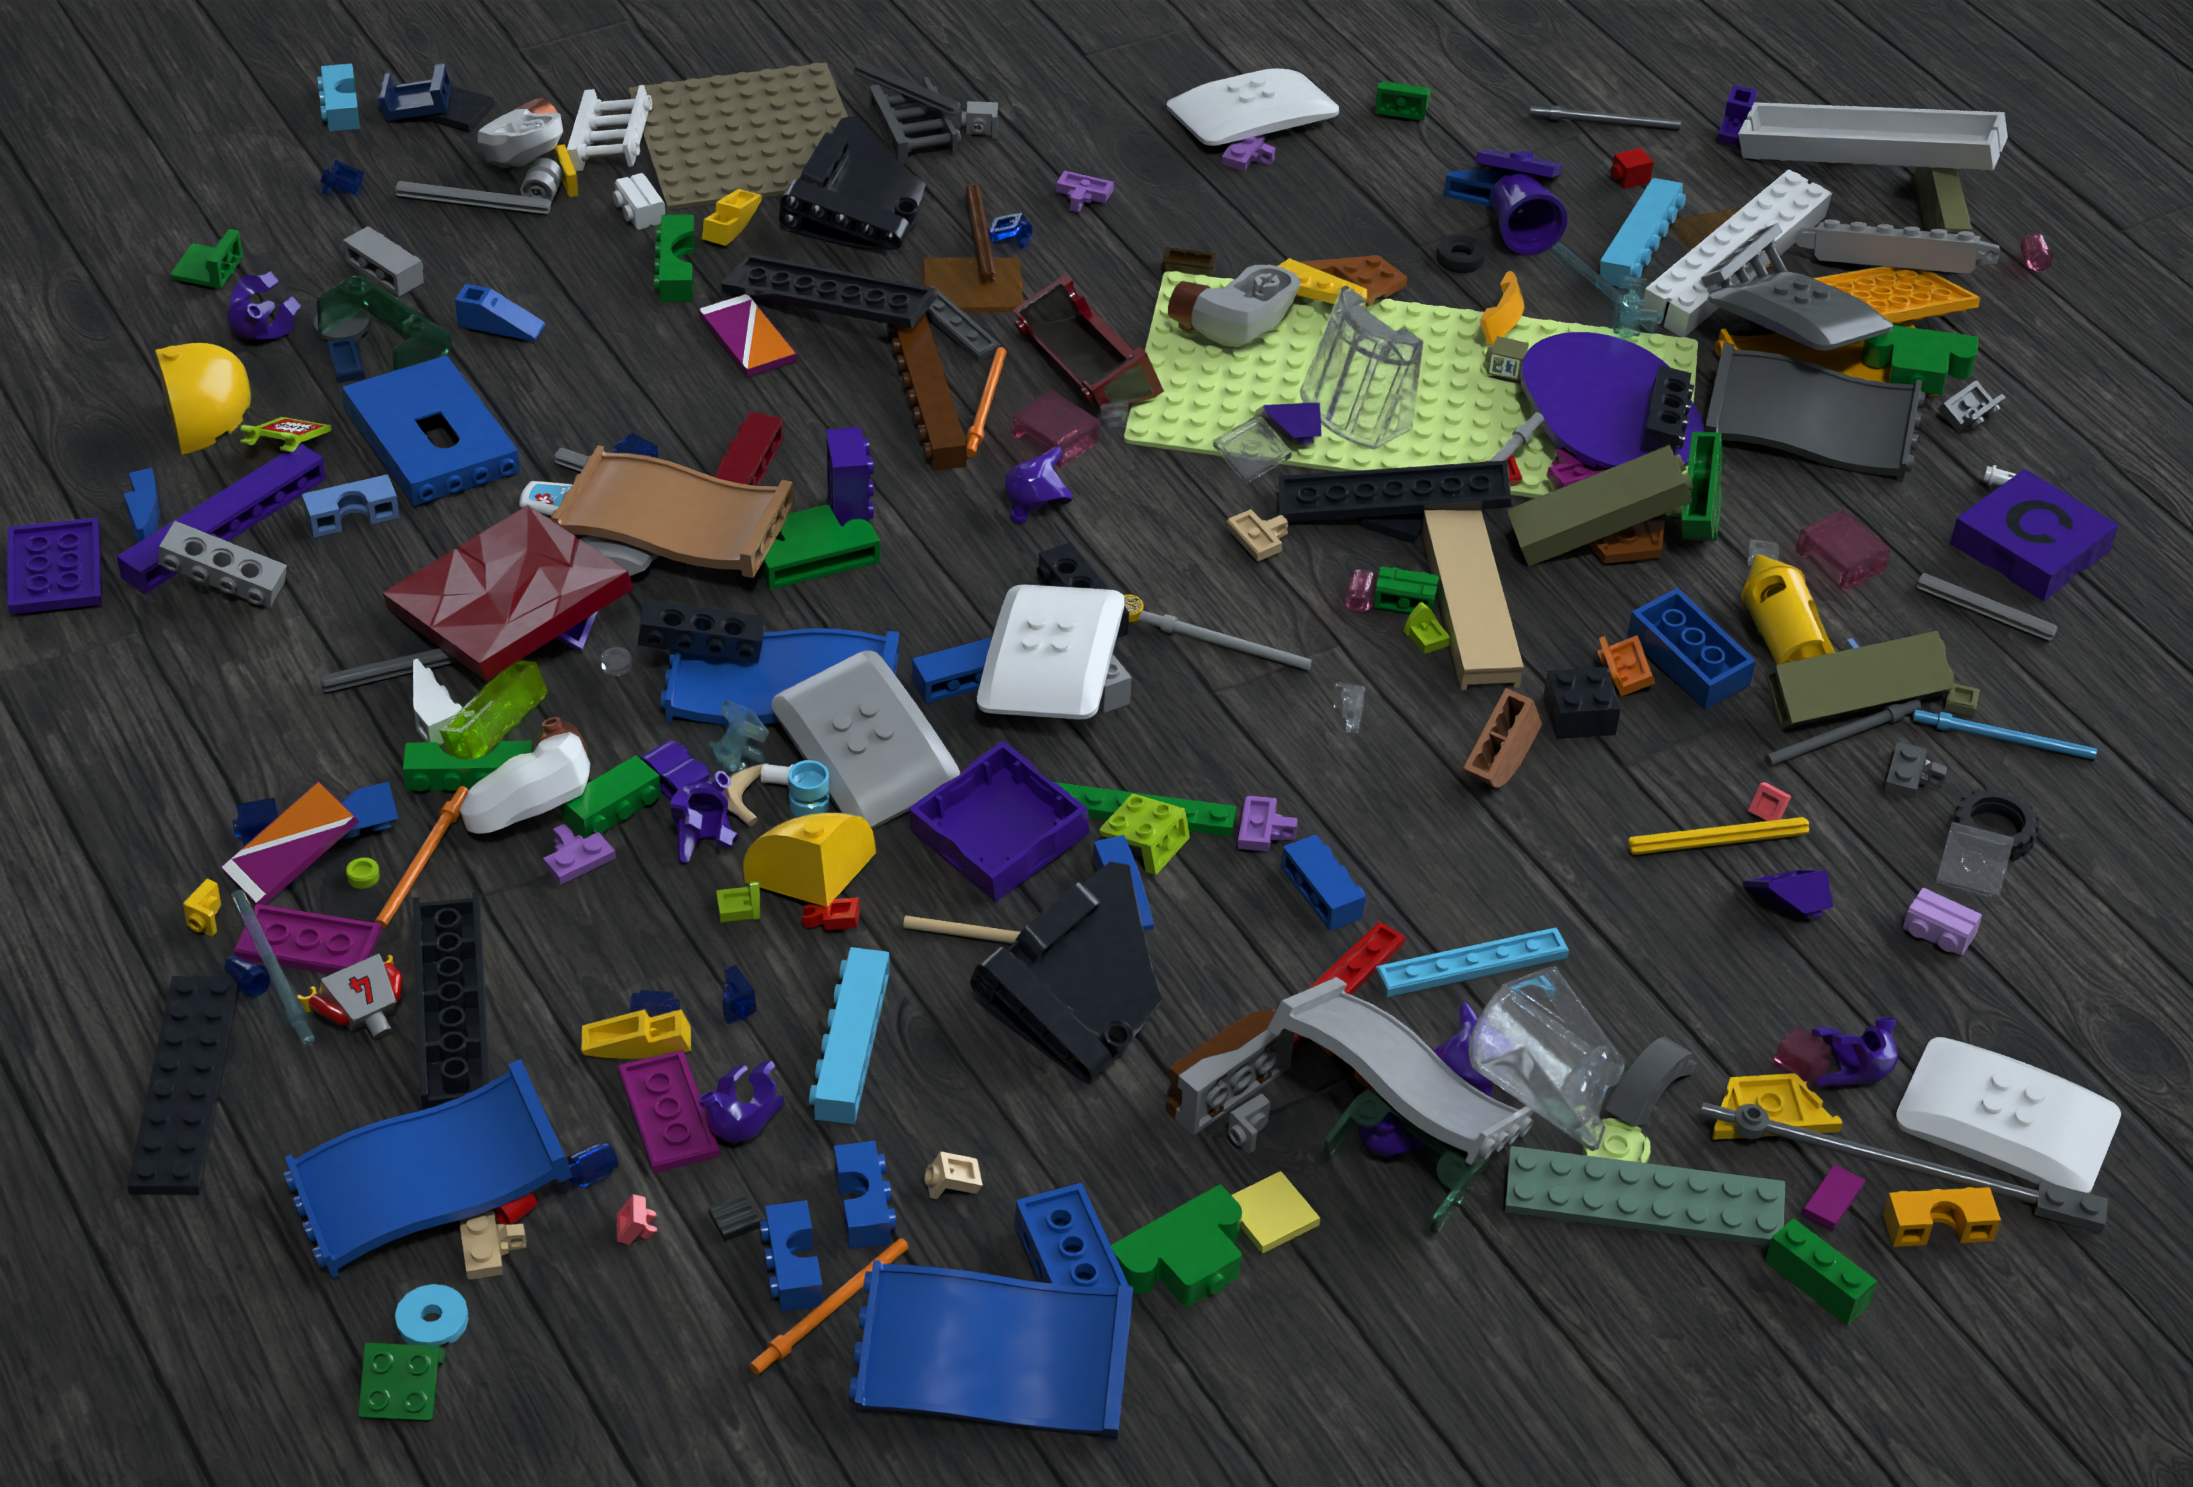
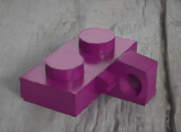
M1564 448L1563 450H1555L1554 461H1552L1554 466L1548 467L1546 476L1560 489L1606 471L1608 468L1599 465L1594 468L1575 459Z

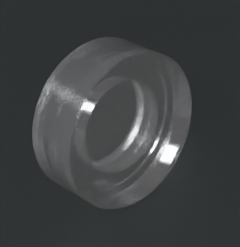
M620 647L605 650L601 655L602 670L613 676L627 673L632 667L630 652Z

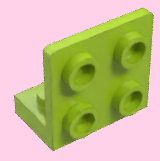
M1131 794L1099 829L1101 836L1112 838L1124 835L1128 844L1140 847L1145 871L1157 875L1190 838L1185 808L1136 794Z

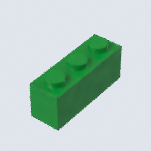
M635 755L586 784L582 795L561 804L562 820L577 835H581L583 839L597 832L602 834L610 827L629 818L635 812L661 798L660 775Z
M1793 1218L1771 1238L1765 1263L1847 1326L1870 1306L1877 1280Z

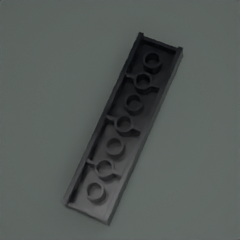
M472 892V898L420 903L419 897L413 898L420 1092L423 1110L460 1098L491 1082L482 915L479 892Z

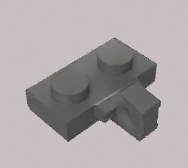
M1897 742L1885 790L1915 798L1918 784H1928L1942 788L1947 767L1927 759L1925 760L1927 749Z

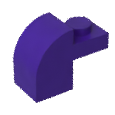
M1736 85L1732 86L1717 141L1741 146L1738 133L1744 121L1748 120L1747 116L1752 110L1754 102H1756L1758 90Z

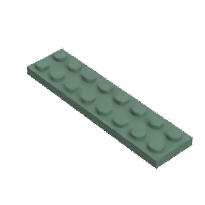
M1510 1146L1504 1212L1769 1246L1772 1236L1784 1227L1785 1181Z

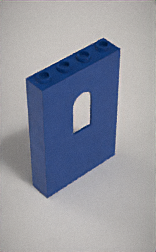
M447 355L342 387L345 411L413 506L520 472L518 449ZM441 413L458 436L459 442L450 448L435 447L415 421Z

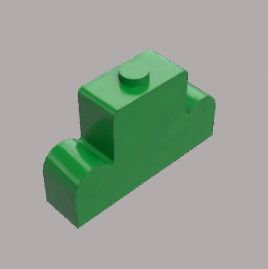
M1893 325L1891 332L1864 340L1862 359L1870 367L1882 368L1889 366L1888 383L1915 384L1916 380L1919 379L1922 380L1921 392L1941 395L1944 391L1947 374L1956 379H1966L1972 376L1978 352L1979 337Z
M1692 432L1687 472L1694 489L1689 491L1693 502L1683 506V539L1717 541L1722 501L1720 481L1722 470L1721 432Z
M829 505L793 512L789 514L760 565L761 575L769 590L880 563V539L872 525L862 519H852L845 523L844 526H840Z
M1219 1184L1112 1244V1250L1128 1285L1133 1287V1293L1145 1294L1150 1292L1154 1288L1156 1280L1159 1279L1183 1306L1189 1307L1210 1294L1214 1295L1221 1292L1227 1284L1238 1279L1240 1276L1242 1253L1234 1243L1240 1236L1242 1208L1232 1195Z

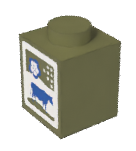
M1497 336L1494 345L1488 346L1485 356V362L1489 363L1488 374L1520 381V371L1523 359L1528 352L1529 343Z

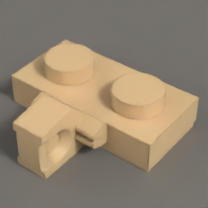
M1250 509L1227 520V529L1257 562L1282 551V542L1279 539L1288 534V521L1282 515L1268 521H1262Z
M494 1210L459 1220L466 1273L469 1280L502 1275L501 1256L508 1254L509 1250L526 1248L524 1225H496Z

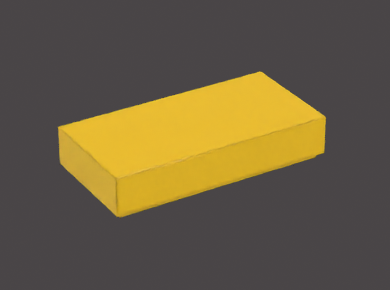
M565 144L558 145L555 148V159L563 171L562 183L569 197L578 196L576 171Z

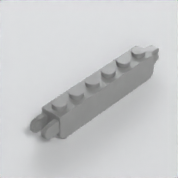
M1831 219L1820 222L1818 227L1800 228L1795 238V243L1799 247L1815 249L1814 255L1822 261L1970 274L1976 269L1977 265L1997 264L2000 245L1980 241L1981 236H1974V233L1969 231L1950 234L1944 229H1932L1931 232L1920 231V228L1911 226L1904 229H1893V226L1888 224L1870 227L1863 222H1852L1851 225L1840 224V221Z

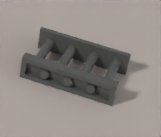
M924 77L923 87L938 93L937 87L932 85L928 77ZM880 85L869 86L870 109L894 158L898 162L907 164L908 153L912 149L947 144L952 156L957 155L958 145L961 144V136L959 130L954 128L947 113L928 105L895 110L890 106L919 101L902 94L888 96L883 93ZM932 115L934 119L904 125L901 122L898 123V120ZM938 129L941 133L939 135L914 139L905 137L907 134Z
M1776 223L1755 232L1703 275L1701 279L1705 287L1717 284L1718 287L1721 286L1722 288L1733 285L1731 282L1732 274H1736L1740 283L1751 280L1745 269L1747 267L1745 263L1747 262L1751 263L1758 278L1768 276L1769 274L1760 259L1761 250L1766 252L1776 273L1788 272L1774 246L1776 243L1774 239L1783 233L1779 224ZM1737 315L1739 320L1728 330L1730 333L1740 330L1746 333L1757 327V323Z

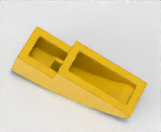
M737 189L717 201L715 213L704 219L702 239L725 246L728 245L748 224L762 201V195Z
M644 1009L582 1026L581 1051L586 1056L640 1059L683 1050L684 1053L691 1051V1025L682 1010L649 1017Z

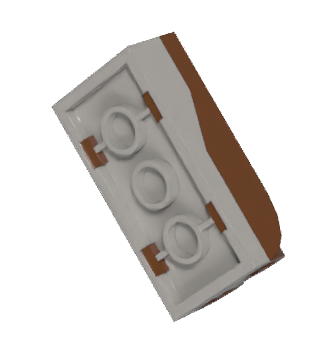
M1271 1008L1269 1010L1253 1012L1241 1018L1233 1025L1225 1026L1217 1036L1208 1042H1202L1195 1051L1184 1058L1177 1059L1169 1068V1080L1173 1084L1167 1091V1096L1170 1099L1167 1100L1166 1112L1192 1135L1197 1134L1291 1067L1294 1032L1289 1031L1277 1036L1267 1029L1277 1011L1276 1009Z

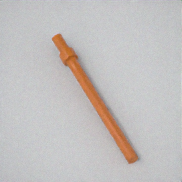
M1003 347L996 349L973 426L968 429L966 435L967 457L969 458L975 456L978 445L982 443L985 432L983 428L1007 354L1006 349Z
M460 786L452 799L444 804L439 812V820L376 918L375 923L382 924V929L388 926L449 826L455 823L461 815V805L469 792L466 787Z
M899 1238L874 1260L881 1261L882 1264H891L907 1251L909 1246L904 1239ZM873 1261L783 1336L777 1335L767 1344V1349L749 1364L750 1370L755 1375H759L776 1360L781 1361L792 1352V1346L864 1287L866 1271L872 1272Z

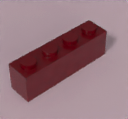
M750 411L745 422L740 423L738 435L730 441L727 455L721 457L717 473L711 476L739 484L759 486L783 441V418Z

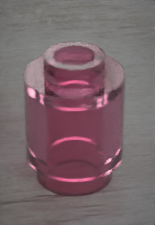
M2038 233L2030 234L2021 241L2020 250L2031 269L2044 271L2051 266L2053 254L2043 235Z
M1356 570L1349 576L1345 601L1347 607L1352 612L1365 613L1374 604L1378 578L1368 570Z

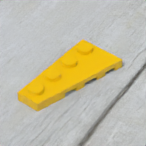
M1289 258L1278 265V267H1283L1293 272L1300 279V287L1296 295L1349 308H1355L1367 299L1366 288Z

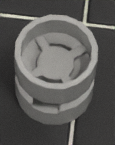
M549 158L534 160L520 188L521 195L549 199L552 203L563 178L561 167Z

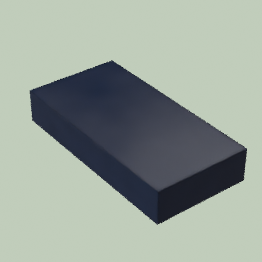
M354 337L326 342L337 383L365 379L364 369Z

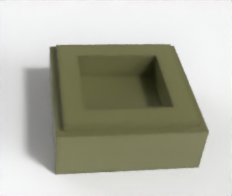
M1954 684L1955 688L1947 692L1944 710L1974 717L1980 689Z

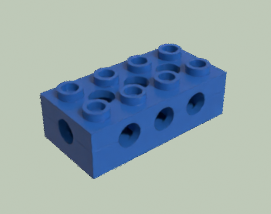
M1082 1183L1016 1200L1015 1228L1039 1282L1101 1288H1118L1119 1285L1129 1286Z

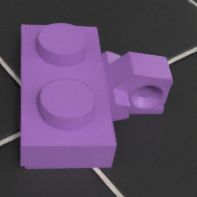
M1262 135L1234 141L1223 154L1221 164L1246 171L1252 161L1271 165L1275 159V147L1265 144V136Z
M1064 171L1056 183V192L1066 194L1071 200L1069 211L1078 213L1083 209L1085 202L1106 203L1114 190V182L1068 171Z
M1245 797L1238 837V849L1269 851L1271 839L1296 840L1297 818L1282 817V815L1276 814L1277 798Z
M562 824L553 829L555 834L554 842L557 845L555 846L556 852L543 858L544 867L561 885L616 859L615 850L599 832L583 839L581 835L574 837L572 831L565 824Z

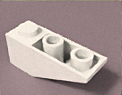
M418 659L413 660V707L417 732L426 742H438L439 745L463 735L465 713L459 703L455 704L451 700L448 690L444 685L440 686L436 682L430 668H425Z

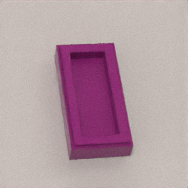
M1834 1164L1805 1206L1802 1216L1834 1231L1863 1189L1865 1179Z

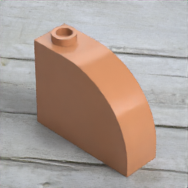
M1505 688L1463 767L1467 775L1495 788L1503 786L1513 776L1542 726L1533 699Z

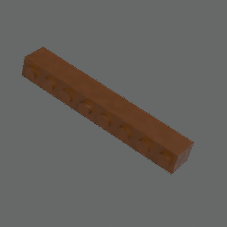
M924 313L912 328L886 323L888 338H892L893 354L897 355V368L899 372H902L903 388L908 389L909 407L913 406L914 424H919L918 437L920 442H924L923 452L925 460H930L933 471L966 467L967 444L926 314Z

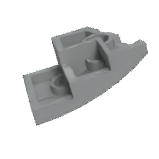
M589 535L580 538V540L626 569L629 576L644 571L659 556L645 549L604 537Z

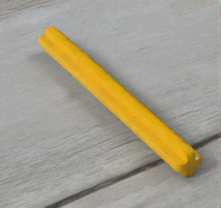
M1799 817L1635 836L1628 839V849L1633 855L1803 836L1809 833V822L1807 819Z

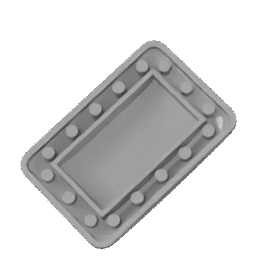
M859 652L778 693L772 700L773 714L804 760L817 761L827 767L829 771L830 798L839 812L864 818L872 830L909 811V807L937 787L960 775L957 764L928 720L886 662L876 652Z

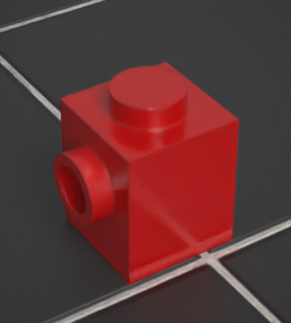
M1642 148L1614 154L1613 164L1610 169L1611 176L1623 189L1650 183L1654 161Z

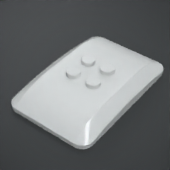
M1266 69L1213 81L1167 101V110L1201 143L1209 146L1226 144L1336 117L1339 114V106L1302 73L1288 69Z
M1017 585L1012 587L1008 591L1002 605L987 654L977 695L979 709L983 712L994 714L1067 719H1088L1094 716L1099 708L1125 606L1122 593L1105 589Z
M1937 1037L1930 1040L1897 1109L1895 1121L1897 1126L1906 1133L2033 1183L2039 1184L2040 1181L2090 1193L2119 1123L2121 1112L2119 1107L2110 1100L2059 1076L1977 1046L1944 1037Z

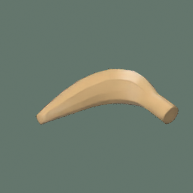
M763 764L732 774L729 777L731 784L724 790L728 801L727 811L738 816L749 827H752L758 818L743 804L742 795L744 790L761 774Z

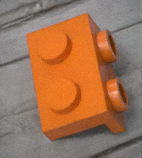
M1638 635L1609 646L1605 636L1599 638L1602 649L1598 650L1599 657L1604 667L1609 666L1608 672L1613 687L1617 686L1621 697L1655 684Z

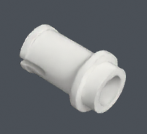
M1996 465L1992 467L1987 466L1982 482L1987 483V487L1991 485L2000 487L2017 474L1996 469Z
M763 764L761 782L788 785L789 770L795 764H791L790 767Z

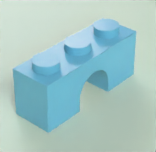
M352 64L321 66L322 76L317 77L322 122L328 121L329 132L360 129Z

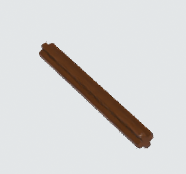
M969 184L966 187V198L982 281L987 282L989 280L993 282L996 272L980 187L976 184L974 186Z

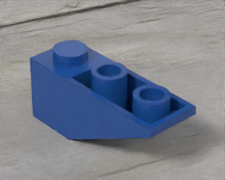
M465 284L455 299L457 324L461 327L534 342L545 327L544 321L490 288Z
M389 782L353 790L341 801L359 821L341 839L361 835L359 829L372 826L373 831L392 827L391 820L398 819Z

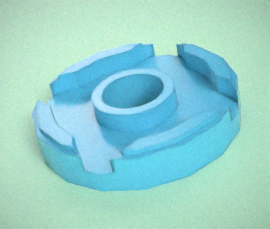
M437 1284L421 1286L407 1293L398 1303L395 1313L397 1330L401 1338L409 1345L440 1346L447 1342L450 1345L457 1341L464 1333L469 1320L466 1301L461 1294L446 1285ZM430 1313L441 1315L438 1320L433 1322L423 1320Z

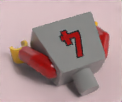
M376 954L322 978L319 989L321 995L312 986L308 988L310 996L302 997L299 994L297 998L304 1012L315 1011L339 1026H346L351 1032L367 1026L376 1040L385 1037L392 1031L385 1017L394 1013L396 1002L401 997L402 975L393 964L392 955H387V961L383 962L380 954Z

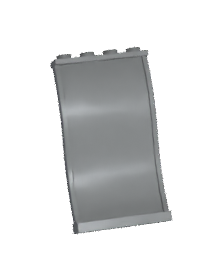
M1337 977L1282 1000L1267 1028L1277 1036L1292 1031L1332 1051L1352 1066L1398 1113L1418 1128L1442 1142L1466 1151L1468 1156L1465 1161L1470 1165L1481 1158L1487 1159L1493 1151L1499 1152L1507 1143L1511 1145L1517 1137H1524L1534 1122L1530 1117L1536 1107L1529 1104L1518 1110L1474 1088L1458 1076L1424 1041L1395 1017L1367 1001L1345 993L1347 983Z

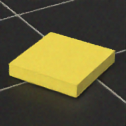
M1281 1171L1232 1195L1242 1208L1241 1229L1262 1254L1320 1224L1318 1214Z

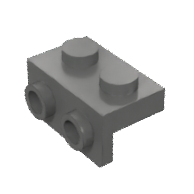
M1975 380L1944 402L1938 410L1960 434L1968 427L1971 431L1985 421L1983 416L1989 419L2001 409L1998 404L2006 397L2000 394L1993 400L1979 382Z

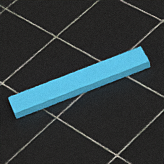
M1556 927L1376 966L1375 975L1386 997L1565 959L1568 958L1569 949Z

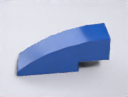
M1500 170L1447 172L1444 197L1493 207L1491 193L1495 184L1506 175L1510 177L1517 173Z
M152 468L129 473L132 492L124 493L128 517L138 543L155 533L159 523V498Z
M1121 835L1094 841L1093 861L1098 871L1110 861L1130 865L1143 931L1154 929V922L1144 886L1125 836Z

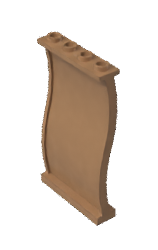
M598 445L592 456L587 458L581 473L576 475L574 484L569 492L564 494L558 509L553 511L551 520L571 534L604 537L645 549L675 561L715 569L741 570L742 576L754 578L795 505L794 487L792 481L782 480L778 487L739 484L718 479L659 458L630 453H606L604 447Z

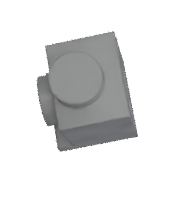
M967 101V112L962 111L961 127H966V134L992 135V138L997 139L998 102Z

